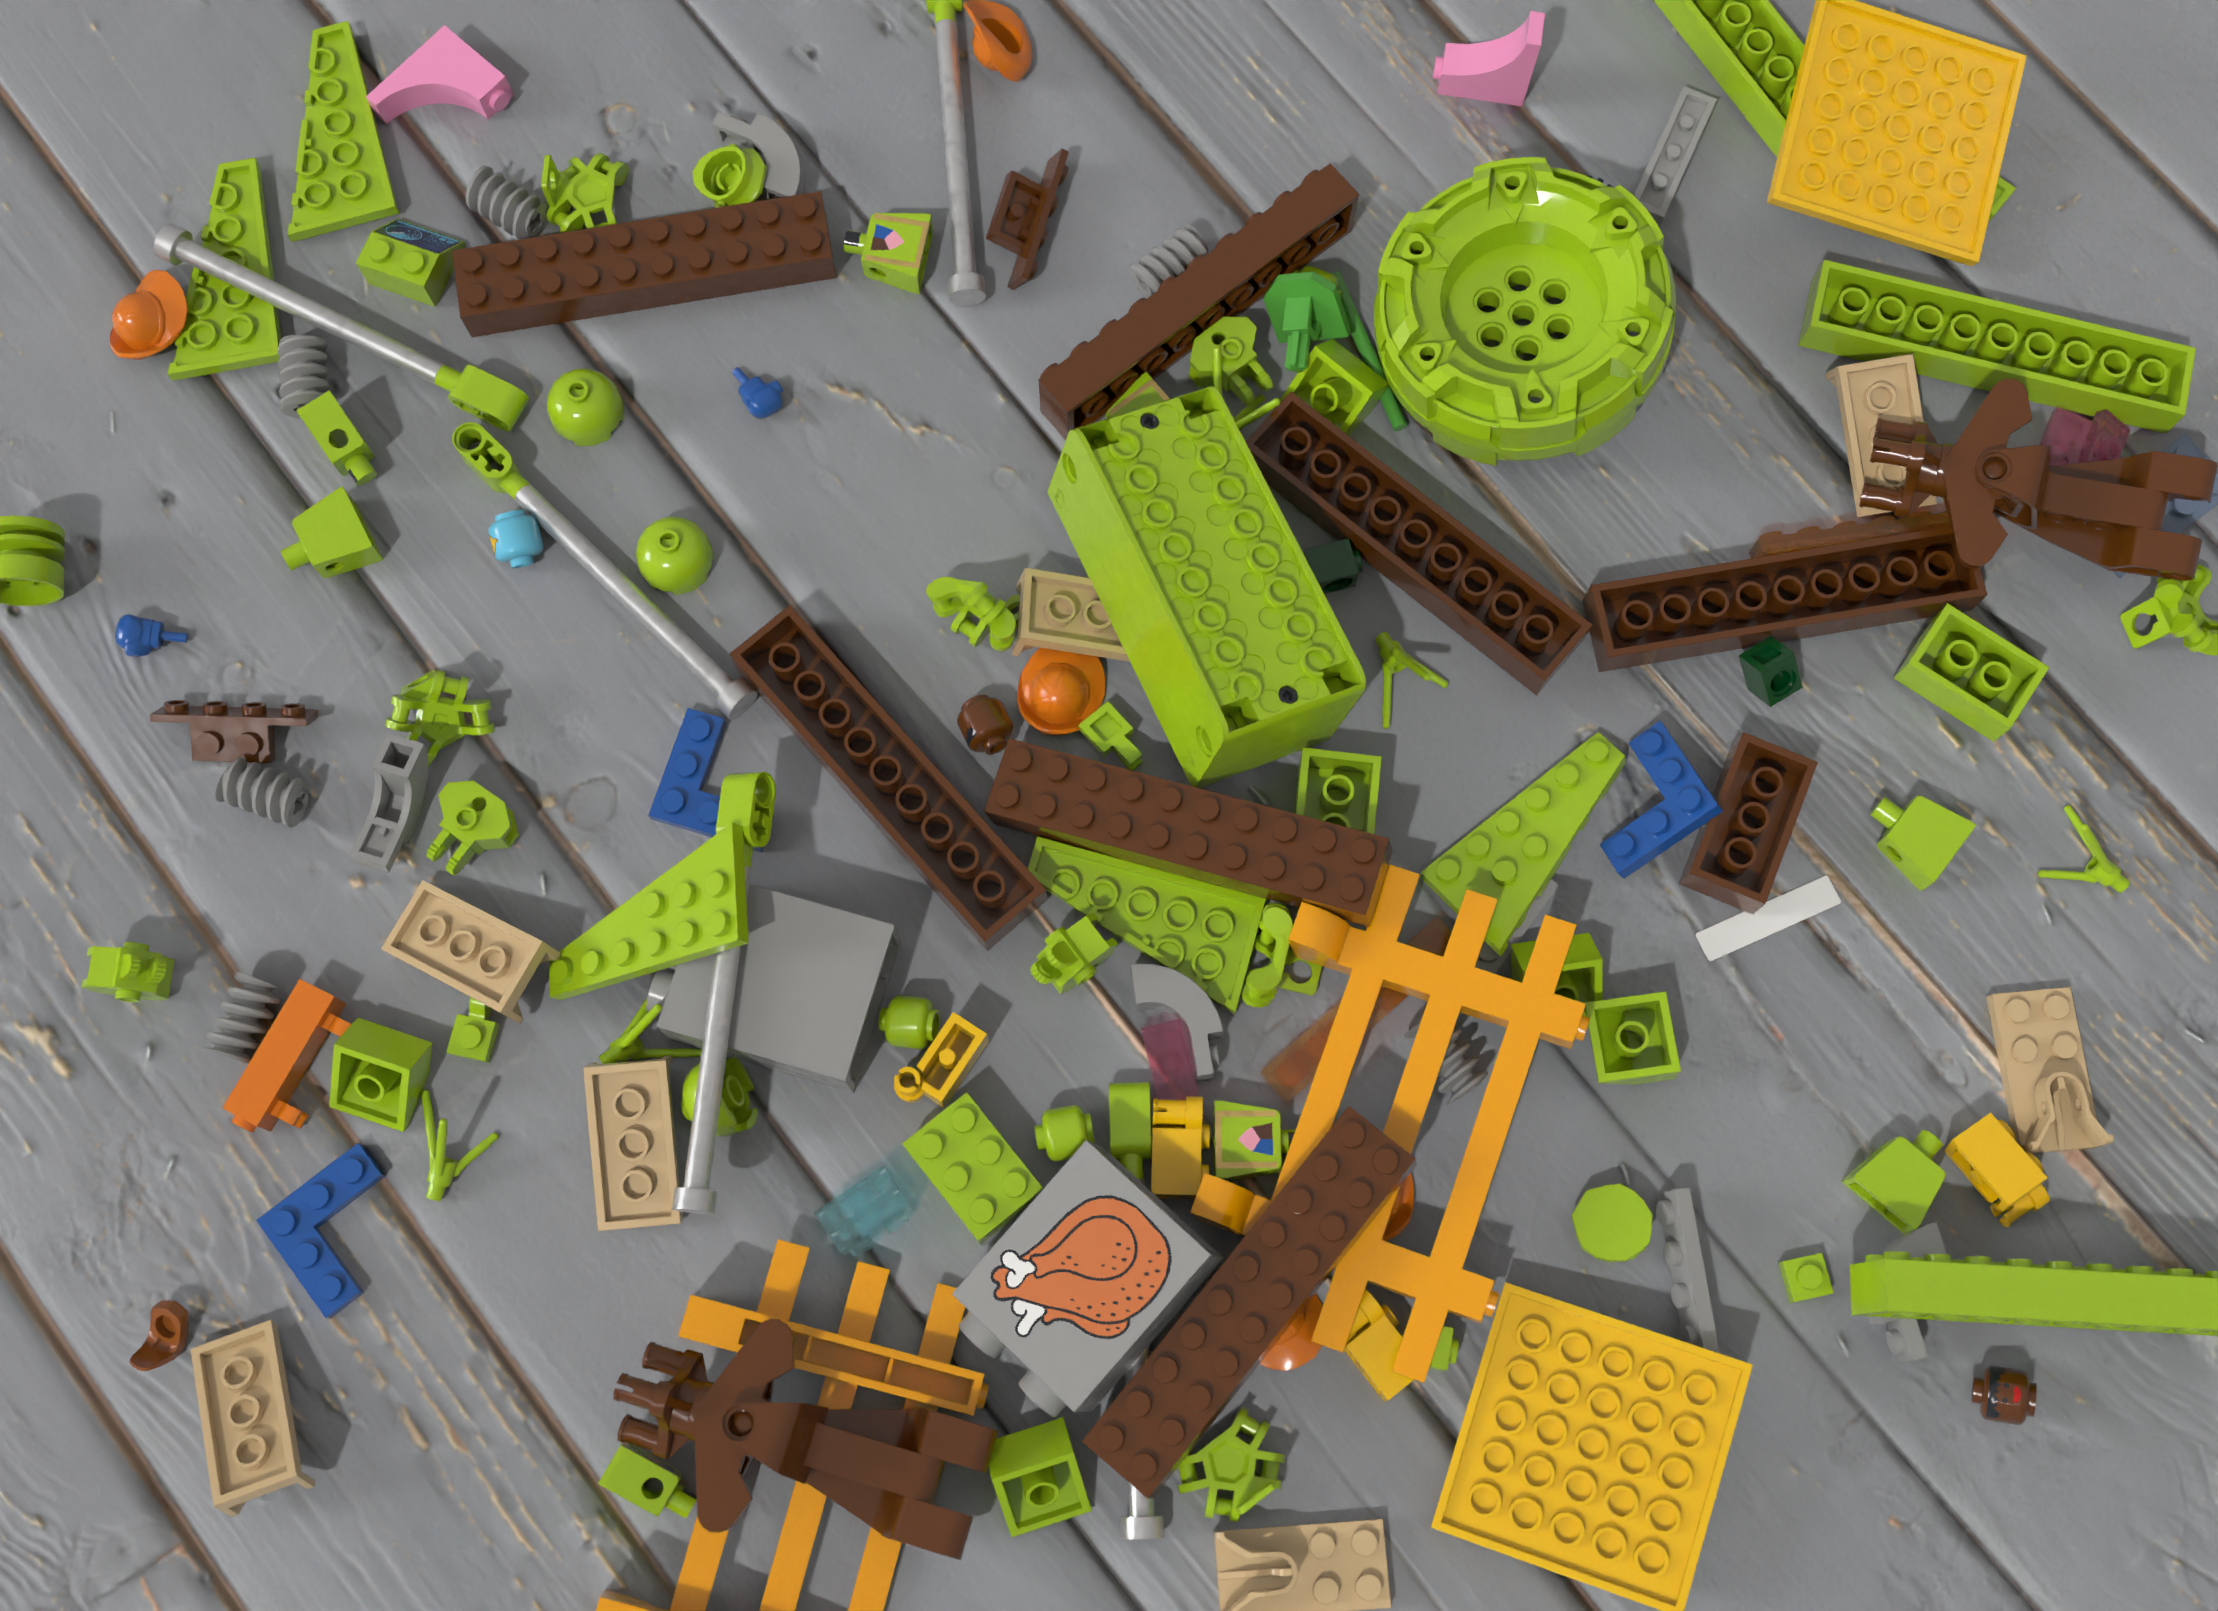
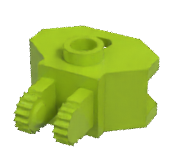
M1223 317L1194 339L1188 377L1197 387L1214 386L1213 348L1216 346L1221 348L1222 388L1226 392L1231 389L1243 403L1249 405L1255 400V396L1243 379L1249 376L1263 391H1268L1273 386L1270 376L1256 361L1257 353L1254 351L1257 327L1248 317Z
M475 781L448 782L438 794L444 818L439 826L443 829L434 839L433 843L430 844L426 851V857L436 862L445 854L455 840L459 841L461 845L449 859L445 868L446 871L455 876V874L461 872L475 853L480 856L484 850L510 848L520 836L514 812L507 807L504 801Z
M1091 913L1067 930L1064 927L1058 928L1045 939L1047 946L1036 956L1038 960L1030 967L1031 974L1040 984L1047 985L1052 983L1057 991L1062 994L1074 986H1080L1091 979L1097 973L1096 968L1115 951L1118 943L1114 938L1107 941L1103 939L1095 928L1099 918L1095 913Z
M125 942L123 947L119 948L92 946L87 950V956L91 957L88 977L82 980L81 988L96 993L114 995L116 1000L124 1002H141V999L164 1001L169 998L175 960L163 956L162 953L149 951L150 946L143 943Z

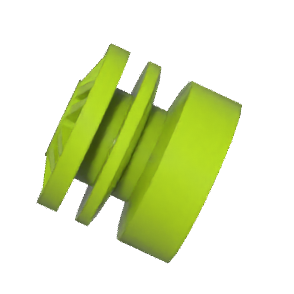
M0 516V604L40 606L58 602L64 597V567L59 563L64 560L65 530L61 526L46 519L31 516Z

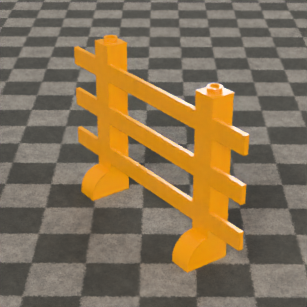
M1389 864L1370 927L1367 926L1366 931L1351 927L1349 923L1337 915L1301 902L1288 941L1294 957L1350 975L1271 1200L1255 1195L1253 1192L1236 1184L1204 1173L1190 1213L1200 1222L1245 1237L1333 1126L1382 986L1428 1001L1383 1130L1386 1136L1409 1154H1412L1459 1013L1507 1028L1430 1257L1382 1240L1400 1189L1399 1187L1334 1269L1335 1273L1311 1339L1314 1343L1344 1353L1367 1283L1414 1299L1415 1302L1392 1372L1424 1383L1447 1313L1450 1312L1481 1324L1484 1315L1493 1316L1500 1293L1492 1291L1494 1280L1462 1268L1538 1040L1541 1039L1572 1050L1575 1039L1583 1041L1590 1018L1583 1016L1585 1003L1554 994L1577 926L1576 924L1552 916H1544L1521 983L1475 967L1498 899L1466 889L1443 957L1397 942L1420 874Z
M777 1240L757 1312L690 1294L678 1337L738 1353L762 1322L769 1319H779L786 1323L795 1337V1368L825 1376L817 1406L829 1409L851 1410L858 1385L906 1398L903 1409L923 1408L937 1412L938 1407L974 1416L975 1408L983 1409L989 1384L982 1383L984 1374L950 1365L960 1329L958 1324L962 1321L965 1306L952 1295L957 1289L955 1287L937 1283L917 1356L870 1343L890 1271L886 1268L860 1261L857 1262L837 1334L789 1321L810 1248L787 1241ZM795 1481L759 1611H795L827 1497L807 1483L803 1484ZM697 1516L670 1610L654 1607L652 1604L641 1599L605 1589L599 1598L596 1611H705L729 1529L721 1533L710 1532L702 1527ZM872 1527L869 1530L848 1611H883L902 1543L882 1536Z

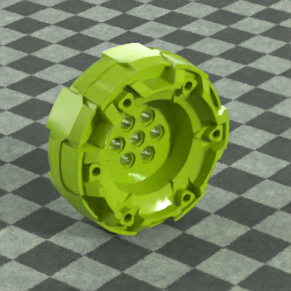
M1543 157L1508 158L1475 166L1472 177L1464 179L1440 192L1416 213L1408 211L1393 232L1383 253L1378 269V290L1374 301V331L1378 354L1392 391L1410 415L1423 427L1432 432L1434 442L1464 458L1496 466L1499 460L1516 462L1538 461L1556 458L1574 452L1578 457L1609 441L1635 418L1636 408L1652 392L1668 359L1674 334L1676 315L1675 283L1669 260L1663 252L1664 236L1648 210L1623 186L1608 187L1586 175L1566 169L1550 167L1547 164L1546 158ZM1518 284L1528 287L1523 291L1511 289L1514 285ZM1555 297L1563 301L1555 305L1546 302L1547 299ZM1488 305L1497 308L1489 313L1480 310V308ZM1519 319H1528L1532 323L1527 326H1520L1514 322ZM1554 332H1562L1567 337L1558 340L1553 339L1549 335ZM1488 340H1497L1500 342V344L1496 347H1487L1484 345V343ZM1524 353H1531L1535 356L1530 361H1523L1518 357Z

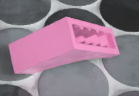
M1530 11L1529 16L1519 28L1506 36L1492 41L1472 44L1446 43L1443 57L1436 56L1432 79H1439L1437 94L1522 106L1541 47L1545 13Z
M444 25L370 92L366 98L376 117L387 125L394 118L411 109L430 104L463 106L476 111L489 120L496 112L502 111L514 95L506 76Z

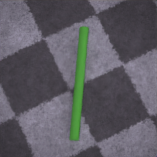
M1334 271L1332 274L1337 276L1339 282L1338 290L1343 292L1341 301L1351 328L1350 333L1364 364L1387 381L1384 370L1340 271ZM1389 385L1380 401L1393 431L1397 432L1406 428L1407 423Z

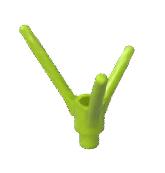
M1216 346L1213 348V384L1222 396L1221 348ZM1260 394L1233 418L1239 430L1280 404V400L1275 398L1256 409L1265 400V396Z
M1382 632L1375 638V642L1381 649L1379 655L1384 661L1382 663V727L1388 729L1390 727L1392 675L1394 673H1398L1407 667L1425 681L1431 680L1443 688L1448 686V682L1405 652L1398 641L1392 640L1388 632Z
M2066 805L2064 811L2093 855L2092 859L2088 862L2083 872L2039 870L2038 876L2040 878L2081 880L2090 883L2099 882L2104 887L2111 886L2118 893L2124 892L2128 888L2130 881L2120 874L2121 869L2107 859L2089 825L2083 824L2070 805Z
M646 999L621 1036L609 1044L610 1049L599 1055L601 1063L608 1064L626 1062L631 1058L638 1060L644 1058H663L672 1055V1058L701 1057L702 1049H645L638 1036L662 1010V1006L656 1004L647 1012Z
M423 1090L421 1095L430 1168L426 1179L430 1182L426 1198L442 1201L445 1188L451 1186L453 1177H457L469 1163L483 1153L499 1136L493 1132L459 1161L445 1157L448 1121L445 1118L439 1120L436 1137L429 1090Z

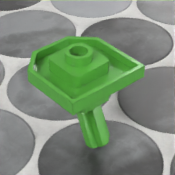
M1313 271L1277 275L1264 295L1263 300L1278 342L1287 343L1285 367L1288 371L1301 373L1307 368L1310 341L1349 337L1351 328L1336 284Z

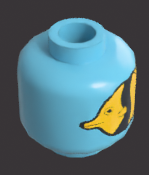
M514 510L496 515V522L489 526V536L496 560L505 563L510 562L512 569L534 564L533 557L543 551V541L537 519L526 515L525 510Z

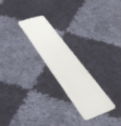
M1823 876L1767 901L1754 914L1744 911L1697 932L1696 938L1707 959L1713 961L1840 904L1841 900L1829 877Z

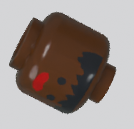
M978 695L967 700L962 705L961 712L957 718L958 727L968 748L977 753L986 752L988 755H993L1001 752L1006 748L1007 741L1014 732L1013 723L1002 701L987 695Z
M1989 1365L1985 1368L1982 1378H1973L1971 1402L1980 1404V1413L1986 1420L2021 1425L2027 1416L2034 1417L2037 1384L2030 1382L2028 1374L2023 1370Z

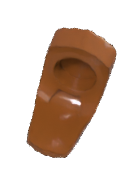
M162 1300L151 1309L150 1330L147 1339L132 1355L129 1363L137 1370L149 1371L176 1359L187 1342L189 1328L188 1310L177 1301Z

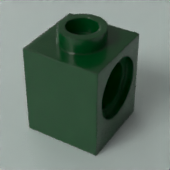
M1348 538L1306 548L1303 551L1324 594L1355 587L1359 572H1362L1363 568L1358 550L1352 551Z
M1772 636L1739 655L1748 690L1768 706L1772 707L1803 688L1794 652Z

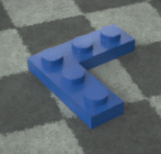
M687 708L648 815L650 819L709 837L716 835L720 796L706 793L702 790L726 726L724 718ZM756 847L753 850L762 852L764 847Z
M1661 720L1628 744L1665 800L1600 844L1613 867L1623 879L1723 812Z
M360 1143L354 1145L256 1220L321 1313L328 1319L334 1317L365 1293L319 1230V1227L386 1177L366 1148Z

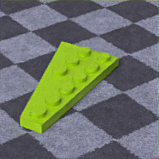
M349 21L314 29L312 32L308 64L310 79L308 90H305L304 96L306 111L305 119L301 121L295 171L298 175L296 191L292 193V223H289L287 233L291 242L399 214L374 111L366 98L369 92L353 29Z
M256 158L220 163L209 201L211 211L208 224L203 226L201 234L202 246L274 281L260 164ZM193 267L186 295L189 309L185 327L175 340V345L177 346L174 363L170 362L167 373L170 379L175 381L278 362L280 359L278 347L281 339L278 308Z
M1597 732L1421 871L1422 880L1457 915L1466 889L1498 899L1484 941L1501 957L1508 947L1510 937L1526 919V913L1536 897L1542 894L1571 849V843L1579 830L1582 831L1588 823L1590 813L1598 801L1604 798L1626 764L1625 755Z
M735 823L729 824L560 950V958L549 962L550 998L564 1000L748 944L743 826Z
M1037 836L1028 870L1048 892L1085 916L1095 913L1099 918L1097 921L1098 925L1160 966L1173 969L1187 976L1211 1000L1235 1015L1264 909L1265 898Z

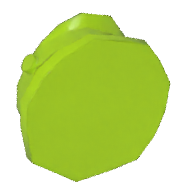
M729 144V146L710 151L699 159L692 172L694 186L702 195L713 200L714 207L716 208L755 202L762 193L767 166L753 148L740 149L735 144Z
M1622 1184L1604 1185L1586 1190L1571 1216L1575 1234L1581 1248L1596 1259L1607 1262H1627L1641 1254L1650 1244L1653 1215L1645 1201L1635 1191Z

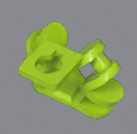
M597 153L586 167L580 159L573 156L568 160L570 166L561 172L556 168L551 155L544 156L541 188L549 205L546 217L552 225H558L560 232L563 233L582 230L584 222L587 229L617 224L613 213L615 186L623 185L627 179L629 166L621 161L612 163L607 155ZM573 206L576 210L569 215L570 208ZM604 210L608 221L594 225L590 214Z
M2197 565L2195 579L2190 581L2157 577L2154 597L2120 615L2132 647L2134 649L2141 648L2172 634L2175 638L2183 637V645L2191 652L2199 651L2206 655H2218V621L2207 618L2199 604L2202 591L2211 581V570L2203 565ZM2142 613L2149 616L2156 615L2158 622L2153 624L2151 632L2147 635H2141L2135 627V621Z
M948 576L935 579L927 586L926 594L929 600L933 602V609L936 615L939 617H949L959 612L951 624V631L956 634L961 632L969 637L968 642L974 647H977L990 631L989 643L993 649L1006 651L1011 648L1014 642L1015 629L1018 627L1019 611L1015 615L1010 611L1020 606V595H1012L1005 602L1001 598L995 599L987 591L989 586L984 581H967ZM973 614L980 618L978 625L970 620Z
M435 669L403 686L400 689V695H392L391 704L394 705L392 717H387L385 722L387 728L401 732H410L406 737L407 739L417 741L419 736H422L431 743L426 750L428 767L440 749L467 734L485 735L495 732L494 723L489 722L487 711L491 709V701L488 699L464 701L469 678L460 676L458 680L446 677L445 672L439 670L436 672ZM441 691L454 694V699L440 696ZM410 709H417L414 721L408 720ZM464 712L472 713L473 723L465 724Z
M1279 902L1268 903L1264 907L1263 915L1260 918L1259 928L1262 931L1261 934L1256 935L1254 947L1270 959V963L1262 968L1252 969L1246 974L1242 998L1247 1005L1261 1008L1268 1006L1273 1002L1278 988L1309 996L1315 995L1322 966L1293 956L1292 950L1289 949L1290 943L1288 941L1293 927V917L1290 910ZM1297 961L1304 962L1311 969V977L1305 983H1296L1292 981L1288 973L1283 972L1284 965L1290 966Z
M1241 1406L1230 1427L1196 1454L1188 1455L1178 1467L1182 1483L1177 1485L1179 1494L1208 1487L1204 1512L1205 1518L1213 1519L1214 1514L1229 1516L1230 1522L1238 1523L1240 1514L1245 1513L1273 1490L1281 1489L1282 1480L1277 1479L1279 1464L1285 1462V1454L1257 1450L1271 1424L1264 1419L1260 1423L1247 1415L1249 1410ZM1239 1430L1252 1437L1250 1444L1236 1437ZM1256 1459L1263 1460L1261 1477L1254 1476ZM1202 1461L1206 1478L1198 1480L1194 1463ZM1217 1490L1233 1491L1232 1499L1217 1497Z

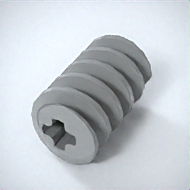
M487 165L482 166L471 178L466 191V204L469 209L477 213L479 212L481 217L491 220L494 225L502 227L505 232L511 235L514 234L516 239L537 237L548 223L546 217L549 209L548 203L544 202L540 205V200L537 196L531 195L528 197L529 194L526 189L521 187L517 189L515 182L511 180L505 181L504 175L500 173L494 174L491 167Z
M1186 222L1184 229H1177L1173 233V238L1166 237L1162 241V247L1154 246L1150 251V255L1145 254L1140 257L1139 264L1132 263L1129 265V274L1139 291L1149 298L1158 291L1159 286L1170 276L1177 277L1184 272L1195 257L1201 254L1207 255L1208 247L1200 233L1191 224Z
M299 334L284 336L280 339L278 367L280 369L279 382L281 386L279 394L281 401L279 405L281 412L287 416L301 419L296 410L318 398L329 389L328 382L324 380L329 372L323 366L328 362L327 354L323 353L328 346L326 340L320 337Z
M243 757L236 758L219 779L215 792L216 800L219 802L225 801L226 804L232 807L240 806L246 812L254 811L255 815L262 818L269 817L271 821L276 823L283 822L285 826L290 828L295 827L306 814L309 796L308 793L303 791L304 781L301 778L297 777L289 784L290 777L287 773L282 772L275 778V770L271 767L265 768L261 773V765L259 763L252 762L247 767V760Z
M236 972L234 978L243 987H229L227 993L236 1002H222L220 1008L229 1016L214 1018L213 1023L222 1031L221 1033H207L206 1038L215 1046L214 1048L206 1049L249 1064L252 1058L244 1050L245 1048L258 1049L260 1046L251 1035L252 1033H266L267 1029L258 1020L259 1018H273L274 1014L265 1005L266 1003H280L281 999L272 992L273 989L280 988L247 974Z
M1420 1023L1404 1034L1405 1038L1416 1037ZM1460 1028L1453 1031L1437 1078L1445 1079L1438 1088L1439 1093H1454L1447 1101V1105L1481 1085V1082L1488 1075L1487 1070L1473 1072V1067L1480 1060L1478 1056L1470 1058L1463 1056L1471 1046L1469 1042L1455 1043V1040L1462 1033Z

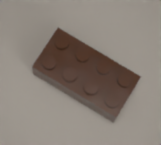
M1743 732L1731 745L1713 792V797L1723 812L1700 827L1679 884L1750 914H1754L1763 907L1768 899L1818 762Z

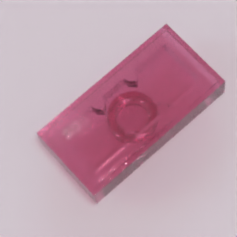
M2056 407L2050 416L2039 444L2051 446L2050 466L2077 463L2093 421Z
M2109 410L2096 411L2076 463L2119 459L2130 429Z
M1180 1019L1141 1028L1140 1031L1157 1099L1186 1100V1096H1199Z

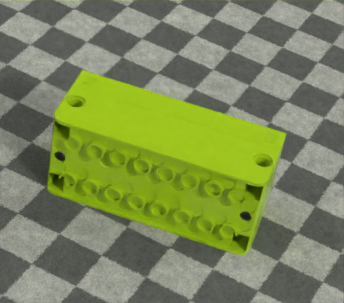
M1209 386L1070 430L1047 493L1088 577L1094 585V589L1190 785L1202 788L1301 751L1303 747L1309 748L1328 741L1364 693L1366 688L1365 674L1218 389L1214 386Z

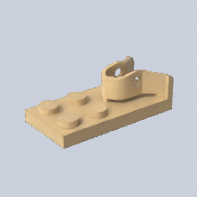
M1913 354L1842 365L1825 374L1826 381L1830 380L1837 388L1857 518L1892 512L1859 507L1864 482L1899 489L1900 485L1904 486L1907 473L1905 471L1906 467L1879 462L1872 463L1870 458L1878 418L1913 424L1914 421L1924 422ZM1930 495L1918 508L1936 505V496Z
M1031 568L1024 569L1016 587V591L1020 594L1018 636L1012 648L1013 656L1018 657L1025 650L1040 647L1130 662L1090 578Z
M424 880L418 886L381 948L390 955L498 1011L519 1024L523 1021V1015L518 1000L539 964L558 960L561 956L560 952L543 941Z
M2071 987L1998 993L1987 996L2010 1126L2014 1132L2015 1141L2025 1152L2040 1154L2094 1149L2113 1143V1134L2108 1135L2097 1121Z
M672 1055L664 1056L662 1059L598 1064L597 1062H592L583 1067L598 1231L681 1224L683 1221L682 1212L672 1210L674 1190L676 1187H680L669 1066L673 1063Z
M268 1320L190 1349L213 1506L233 1517L240 1514L246 1501L295 1483L300 1484L306 1489L314 1487L315 1480L302 1472L278 1325L272 1320Z
M1383 1519L1213 1531L1220 1611H1356L1391 1608Z

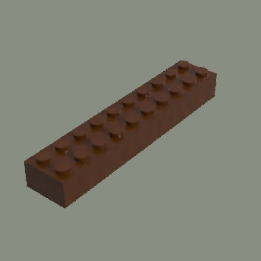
M1331 163L1320 171L1318 169L1311 171L1303 179L1301 185L1292 192L1287 190L1280 194L1274 201L1273 206L1265 212L1253 214L1246 221L1244 227L1234 235L1233 233L1226 234L1217 243L1216 248L1207 255L1201 254L1195 257L1187 266V270L1177 277L1170 276L1163 281L1156 293L1147 299L1143 297L1137 300L1129 309V313L1118 321L1113 319L1106 323L1100 330L1099 335L1090 342L1083 341L1071 351L1070 356L1059 365L1058 363H1053L1042 372L1040 379H1038L1040 412L1065 440L1070 430L1101 420L1105 417L1107 411L1142 374L1147 372L1153 380L1192 351L1194 339L1221 318L1238 317L1261 300L1277 275L1292 274L1295 270H1301L1349 234L1353 229L1359 193Z
M821 191L452 250L460 318L471 337L837 278Z
M1290 392L1245 441L1267 485L1336 539L1343 540L1348 538L1352 551L1358 550L1360 557L1536 696L1583 642L1591 629L1592 624L1293 392Z
M1951 526L1593 584L1589 587L1582 603L1586 620L1592 624L1589 632L1599 672L1749 648L1770 636L1779 642L1930 618L1934 617L1947 603L1961 612L1972 611L1988 594L1980 567L1970 569L1964 567L1959 562L1954 534Z
M790 605L729 654L739 673L987 951L1047 901V893L1043 885Z
M1010 738L1008 739L984 809L990 820L998 826L1300 908L1301 902L1333 913L1343 920L1370 927L1393 852L1390 839L1387 837Z
M1348 1106L1082 1442L1147 1499L1154 1498L1417 1165L1416 1158Z

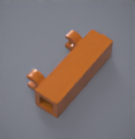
M302 979L298 980L222 1107L235 1115L231 1121L232 1123L254 1133L257 1127L271 1132L278 1119L299 1129L303 1127L309 1114L288 1104L329 1032L341 1037L351 1026L349 1022L339 1018L346 1005L345 1002Z

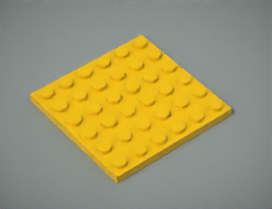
M1815 0L1766 203L1961 264L1974 266L1979 263L2027 55L1856 0Z
M1505 1282L1431 1528L1661 1611H1684L1753 1364Z

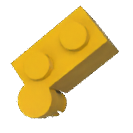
M953 1012L917 1064L919 1071L912 1067H903L898 1070L899 1074L894 1076V1090L897 1096L907 1103H915L925 1096L945 1109L989 1043L987 1033Z
M1186 1096V1100L1153 1098V1111L1165 1112H1153L1151 1191L1160 1199H1195L1204 1173L1209 1174V1165H1201V1149H1209L1210 1124H1202L1203 1097Z
M1991 1112L1952 1139L1944 1150L1947 1156L1988 1203H1992L1998 1198L2000 1199L1998 1202L1990 1205V1209L1995 1218L2004 1211H2007L2003 1218L1998 1221L2005 1227L2011 1226L2013 1222L2028 1211L2035 1212L2050 1201L2049 1195L2042 1185L2048 1177L2043 1173L2044 1168L2041 1162L2032 1153L2025 1152L2015 1141L2012 1129L2004 1121L1997 1120Z
M1365 1289L1344 1351L1384 1402L1389 1401L1414 1379L1392 1372L1403 1338L1395 1328L1399 1325V1321L1385 1304L1380 1306L1370 1292Z

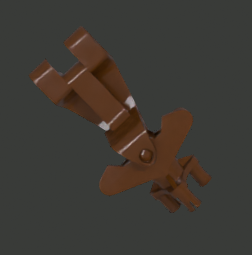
M2004 379L1993 386L1955 444H1938L1928 427V423L1914 421L1913 424L1878 418L1873 437L1874 444L1870 462L1906 467V478L1904 486L1900 485L1899 489L1864 482L1859 507L1892 511L1894 516L1908 518L1930 495L1942 497L1954 534L1957 557L1964 567L1977 569L1986 565L2007 537L2008 533L1994 515L1995 513L2045 541L2108 571L2182 581L2195 579L2202 539L2190 535L2162 531L2168 501L2171 502L2176 498L2211 502L2218 469L2217 462L2203 458L2151 451L2120 459L2050 466L2051 446L2035 445L2007 448L2009 435L2032 421L2027 390L2020 381L2015 379Z
M769 1319L762 1322L715 1382L708 1381L703 1353L690 1349L682 1352L658 1345L655 1342L648 1344L644 1352L642 1368L674 1376L671 1380H661L656 1384L630 1376L627 1373L620 1375L617 1384L633 1388V1392L615 1388L613 1394L614 1401H622L648 1409L649 1414L656 1417L658 1424L626 1414V1417L623 1418L620 1424L617 1440L622 1443L626 1442L652 1450V1455L667 1460L688 1440L695 1442L697 1516L699 1523L704 1529L710 1532L721 1533L736 1525L741 1514L753 1500L743 1477L752 1459L755 1458L782 1476L803 1484H809L884 1537L961 1560L973 1516L935 1505V1498L946 1462L987 1473L998 1430L923 1408L840 1410L807 1403L771 1401L774 1380L795 1369L794 1333L786 1323L779 1319Z

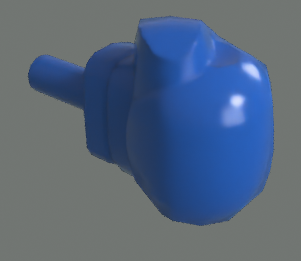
M739 367L733 369L732 374L742 384L738 389V393L753 417L764 419L783 407L781 393L784 389L778 380L766 384L759 376L749 379Z
M127 614L122 616L117 623L115 640L122 649H125L126 655L140 657L148 655L153 648L161 649L163 640L187 643L188 633L164 631L163 622Z

